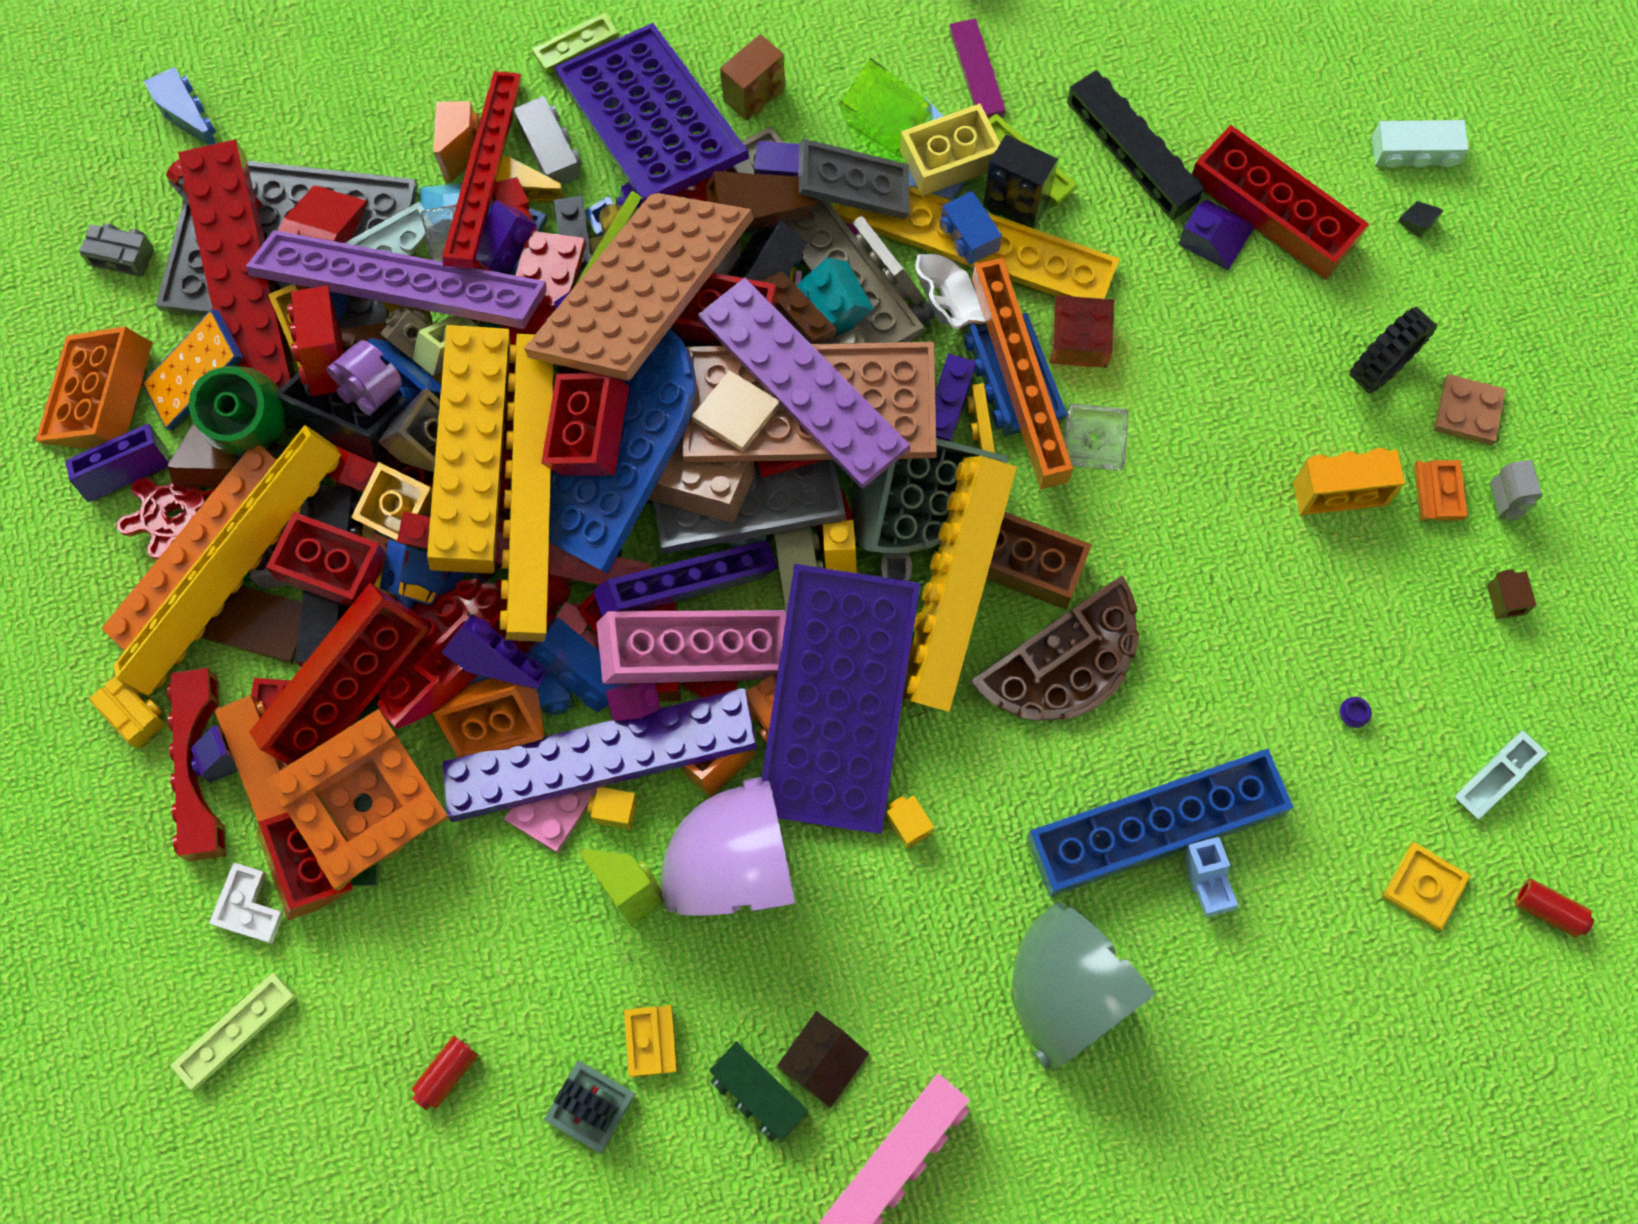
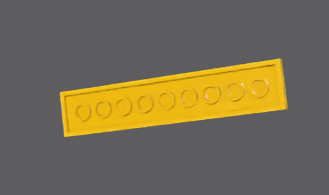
M909 186V215L905 219L836 203L833 206L845 223L854 225L853 222L862 215L876 234L944 256L973 268L975 264L1003 257L1011 281L1099 312L1120 258L987 213L1002 235L1000 249L969 265L965 257H960L957 253L954 240L950 234L946 235L940 226L939 219L941 218L942 205L952 200L932 193L921 196L919 189Z

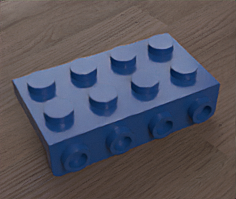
M1024 313L1022 316L1057 421L1066 419L1067 412L1028 313ZM970 323L967 326L966 334L963 335L967 351L973 352L975 358L973 361H976L975 373L977 377L982 376L985 384L986 400L992 403L995 410L992 412L995 426L1002 429L1004 437L1020 433L1018 420L987 325L976 327L975 323Z

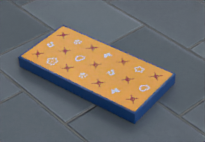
M211 309L142 382L165 429L174 430L190 414L188 407L190 392L200 377L213 369L236 366L244 358L218 310Z

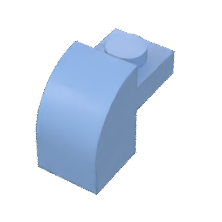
M1216 837L1189 844L1185 854L1187 874L1192 891L1197 893L1205 917L1236 910L1238 903L1227 877L1230 864L1220 838Z

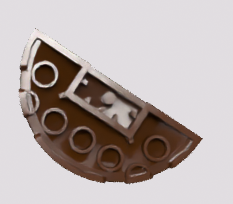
M1123 575L1021 643L970 680L971 683L995 706L1016 714L1018 717L1030 720L1069 719L1099 706L1118 689L1126 678L1125 673L1131 659L1135 657L1138 647L1139 632L1136 628L1135 616L1137 607L1134 596Z

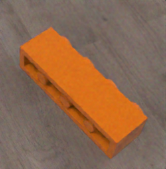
M249 695L214 711L257 821L287 813L269 787L266 779L288 765L261 751L249 733L267 710L263 700L259 701L258 698Z

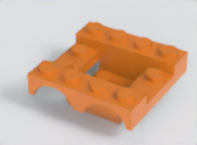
M379 709L266 779L281 806L286 809L317 858V863L329 882L338 891L364 870L398 853L418 835L450 819ZM361 795H369L372 798V806L366 812H359L355 807V801Z

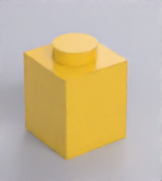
M597 787L596 795L591 794L588 813L591 814L595 824L631 830L638 799L633 792Z
M914 795L908 799L902 796L889 805L890 810L887 811L886 818L905 849L933 834L934 826Z

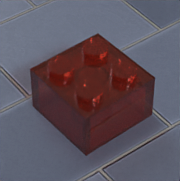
M1056 295L1052 309L1049 364L1108 368L1113 350L1114 299Z

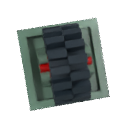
M578 1060L544 1120L602 1154L636 1093Z

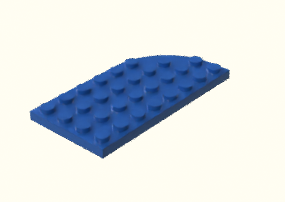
M671 328L631 380L620 379L629 385L615 475L561 476L553 470L550 473L549 543L607 574L683 436L693 411L696 393L694 365L687 347Z

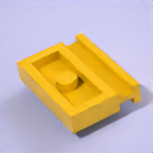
M672 1005L624 1010L629 1077L678 1072Z

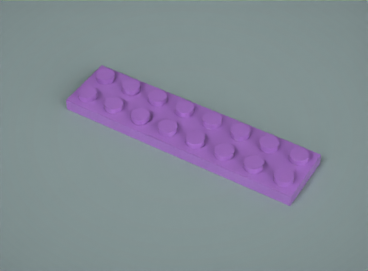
M746 278L742 279L698 314L699 321L774 398L780 401V405L861 489L865 488L910 450V444Z

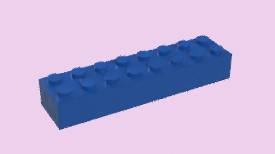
M1265 749L1030 830L1026 839L1050 898L1187 850L1189 844L1216 837L1221 838L1286 815L1294 807L1270 751Z

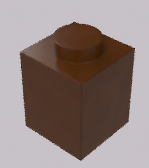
M1509 569L1498 572L1496 577L1487 585L1496 619L1524 616L1537 606L1527 571L1515 573V570Z

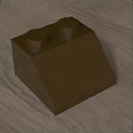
M816 1011L780 1060L777 1067L831 1108L869 1053L842 1029Z

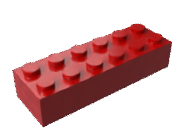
M1232 125L1196 161L1191 174L1200 180L1204 188L1203 191L1236 215L1251 223L1254 228L1324 279H1327L1361 241L1369 226L1368 222Z
M369 583L249 731L259 749L290 765L349 728L430 628L416 612Z

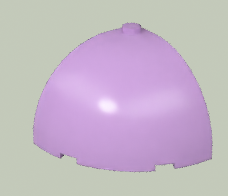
M762 777L743 781L744 786L729 789L712 796L698 805L684 818L669 842L662 865L661 889L664 907L668 912H674L677 908L679 915H720L734 913L740 910L742 905H747L754 911L795 903L769 781L763 782Z

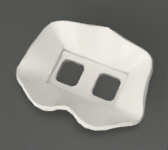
M938 254L917 255L915 266L919 282L939 323L949 324L954 329H960L970 323L984 325L985 319L967 272L951 259ZM934 287L940 290L942 296L934 295ZM943 308L948 309L951 312L953 318L950 317Z

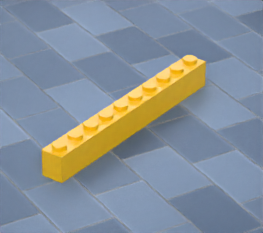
M517 334L516 345L510 344L509 363H515V371L508 375V392H514V402H508L507 420L513 421V431H507L506 449L512 450V460H506L505 479H511V490H505L504 508L510 509V520L504 519L503 538L509 539V550H503L502 569H508V580H502L501 599H507V611L500 612V630H506V640L544 642L547 623L551 469L541 464L553 397V363L528 358L524 348L535 335Z
M306 425L303 426L115 662L113 667L117 679L148 696L155 688L158 689L164 684L167 673L174 664L178 665L183 660L188 646L193 640L197 641L203 635L208 621L220 614L225 604L224 601L231 593H235L240 589L244 576L250 569H255L259 565L263 553L268 546L274 545L279 540L282 529L290 520L293 512L299 514L301 505L307 497H312L318 491L323 477L335 470L341 454L334 444Z

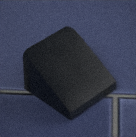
M1416 201L1398 221L1421 238L1439 220L1443 210L1439 207Z

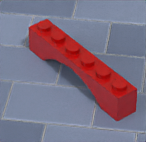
M208 668L170 673L171 684L167 685V695L169 701L172 702V713L168 715V724L173 732V743L169 746L171 760L174 762V773L171 774L170 782L171 788L175 792L176 804L172 805V818L177 828V835L173 836V848L180 858L188 862L226 856L225 825L213 814L206 803L199 785L198 776L191 765V759L194 758L191 747L202 737L209 719L215 712L214 710L219 706L218 676Z

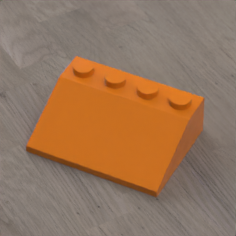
M126 326L66 336L35 441L41 444L92 449L126 434L135 412L136 400L142 387V379L150 359V350L153 342Z

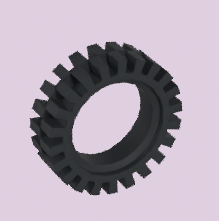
M1418 307L1407 310L1402 317L1399 316L1395 320L1393 325L1390 324L1385 332L1376 338L1377 340L1367 347L1368 350L1362 353L1359 360L1354 363L1349 376L1368 393L1371 394L1377 391L1389 379L1391 380L1398 371H1401L1407 362L1414 358L1413 356L1422 349V346L1434 334L1437 324Z

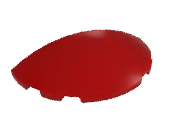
M479 579L457 582L456 589L444 594L438 593L431 605L418 602L412 607L411 610L416 612L430 629L378 692L380 701H377V704L386 719L396 729L409 725L443 706L478 676L477 674L466 672L442 654L444 648L471 614L485 620L493 630L506 638V630H500V612L507 611V599H501V579H498L496 583H482Z

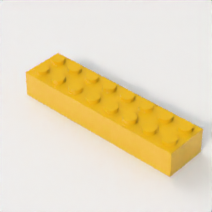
M446 325L427 552L429 568L432 571L492 574L495 572L509 373V329Z
M984 456L964 458L963 462L958 464L955 473V480H958L955 492L950 494L947 502V510H950L947 522H943L939 531L938 538L941 540L939 551L934 553L930 564V569L933 570L930 582L925 584L922 593V600H925L922 612L917 614L914 621L916 634L914 642H911L903 692L904 699L950 712L1017 466Z

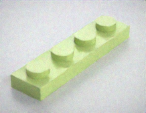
M270 974L170 1066L190 1090L195 1091L297 997L277 974Z

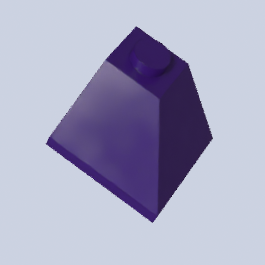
M1205 199L1196 207L1184 226L1178 245L1229 271L1254 227L1238 215Z

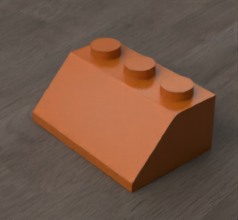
M494 678L467 685L446 704L432 712L458 758L483 751L510 749L541 740L545 736L537 690Z

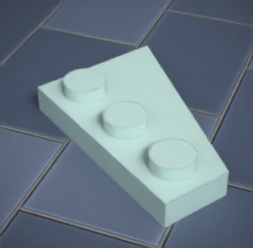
M420 202L347 241L345 244L411 256L432 234L435 226Z

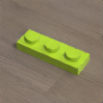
M604 12L532 48V51L543 71L548 75L555 71V66L619 37L617 30Z

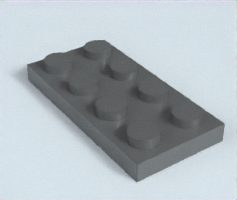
M802 139L799 144L798 195L905 219L909 215V164Z

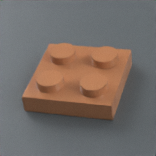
M1447 374L1443 381L1433 431L1492 446L1497 437L1506 389Z

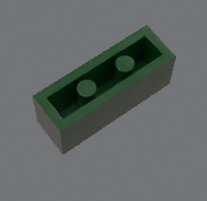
M737 1041L709 1070L714 1076L710 1082L723 1095L729 1091L735 1096L738 1101L734 1106L748 1119L753 1114L762 1123L758 1129L771 1142L776 1138L783 1142L809 1113Z

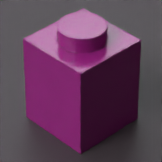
M623 683L606 691L613 721L642 718L661 708L655 683Z

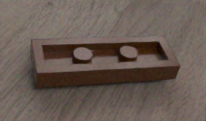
M783 271L761 280L762 282L776 284L778 300L776 309L810 344H822L835 337L837 329Z

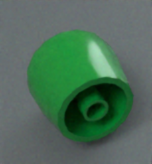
M226 366L210 370L197 380L190 392L188 407L192 422L207 443L226 454L243 456L247 450L256 448L258 445L265 446L268 449L279 440L286 428L284 408L278 398V390L280 388L272 378L253 368Z

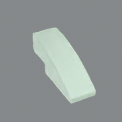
M1520 731L1454 797L1479 820L1547 752L1528 734Z

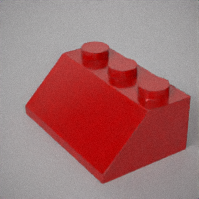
M288 812L258 821L257 836L287 920L320 910L353 890L351 881L339 891L333 888L317 863V858Z

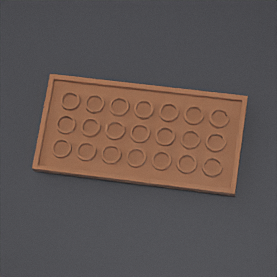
M661 193L650 195L524 348L528 358L630 381L753 221L754 217L751 209Z
M934 342L811 344L910 444V450L900 459L936 458ZM724 346L687 347L694 365L696 393L693 411L683 434L684 462L833 460L782 406H780L744 453L693 422L692 415L729 370L769 395L771 394Z

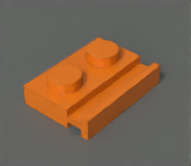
M1461 460L1417 461L1414 464L1420 521H1425L1426 519H1434V521L1465 520L1468 515Z

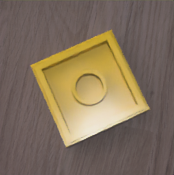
M1412 842L1385 889L1382 898L1437 931H1441L1471 875L1417 843Z

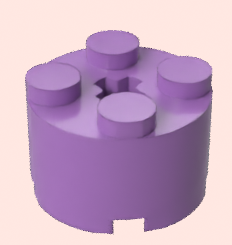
M361 340L335 360L326 370L330 377L339 385L337 389L338 395L348 404L352 401L356 402L359 408L366 415L370 416L402 387V380L391 362L386 366L380 359L383 353L367 341Z

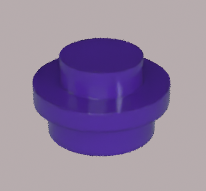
M1359 697L1346 699L1339 709L1341 720L1352 728L1363 727L1369 722L1372 715L1370 705Z

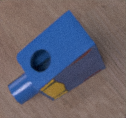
M389 540L380 588L396 595L395 599L409 609H412L414 601L431 605L449 571L430 570L426 551Z

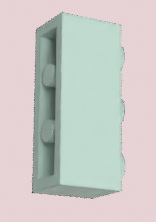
M1465 120L1379 121L1372 135L1375 166L1394 168L1398 166L1425 167L1427 165H1442L1444 167L1460 165L1469 150Z

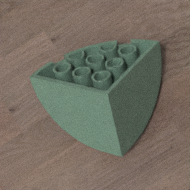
M936 438V458L898 459L863 489L853 480L852 520L854 521V533L858 543L865 550L880 553H908L940 544L941 540L938 538L939 531L943 522H947L950 511L947 510L948 498L952 492H955L958 480H955L958 464L963 462L964 458L984 456L1007 463L1009 456Z
M1056 902L1049 907L1030 926L1018 948L1012 974L1013 1000L1020 1024L1036 1048V1051L1033 1053L1035 1058L1044 1069L1050 1067L1052 1071L1064 1065L1156 995L1127 959L1124 961L1122 959L1118 960L1114 956L1116 951L1113 944L1090 921L1073 908L1069 907L1066 909L1061 902Z

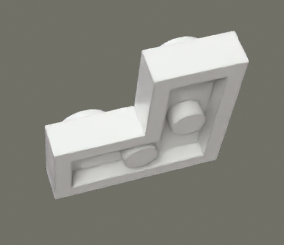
M233 863L209 924L273 944L284 913L255 903L267 874L257 869Z

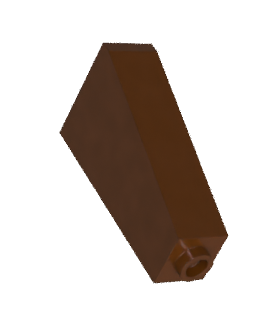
M714 171L705 186L708 202L751 209L754 219L743 233L762 229L780 221L787 223L807 218L818 203V199L798 195L799 177Z
M193 423L168 463L167 468L173 485L184 487H218L236 465L235 455L226 454L207 443ZM275 443L268 450L287 448L288 446Z

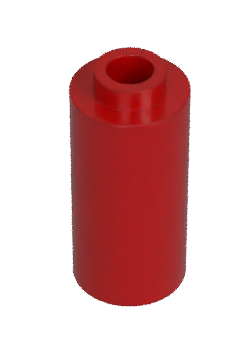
M1528 878L1524 882L1516 896L1514 903L1516 907L1574 938L1579 937L1581 934L1587 935L1594 924V918L1591 917V909L1532 878Z
M453 1035L412 1086L411 1090L415 1093L412 1100L425 1110H428L430 1106L437 1109L479 1054L460 1038Z

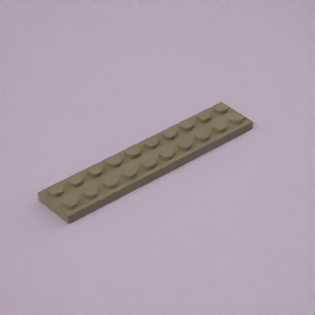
M772 127L742 141L748 150L750 159L732 166L737 173L754 174L758 141L784 143ZM818 199L817 206L813 208L807 218L785 223L807 242L806 247L802 251L804 256L800 262L809 273L827 257L849 263L874 308L872 312L853 327L861 326L864 329L868 343L910 342L924 334L922 323L829 202Z

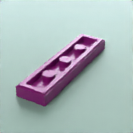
M976 18L949 24L950 35L973 106L981 104L988 119L994 114H997L999 117L1005 116L1006 109Z

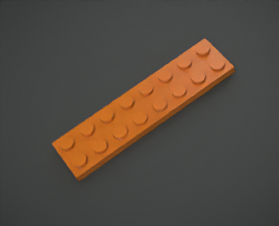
M258 445L256 448L246 451L101 629L124 651L278 458L265 446Z

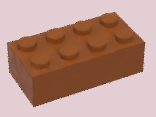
M1005 512L986 579L1067 610L1092 544Z

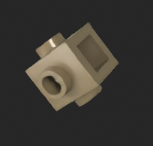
M402 306L399 310L395 309L391 312L386 320L387 325L380 334L411 357L414 352L418 331L429 327L425 323L429 318L416 308L409 311Z

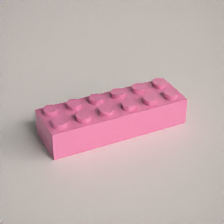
M785 610L608 611L597 622L603 684L765 680L771 675L777 680L786 612Z
M937 1073L818 1224H882L884 1219L879 1216L887 1205L890 1208H894L906 1193L901 1188L908 1178L915 1181L927 1166L922 1160L929 1151L935 1154L940 1150L949 1138L944 1134L950 1124L956 1128L970 1111L965 1107L970 1099Z

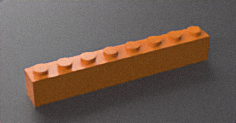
M1002 257L975 264L972 282L1039 488L1044 489L1068 483L1073 466L1004 259Z

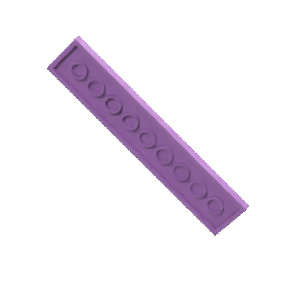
M273 230L246 265L249 276L310 288L328 285L331 292L521 329L526 327L547 292L546 281L477 268L443 266V262L276 230Z

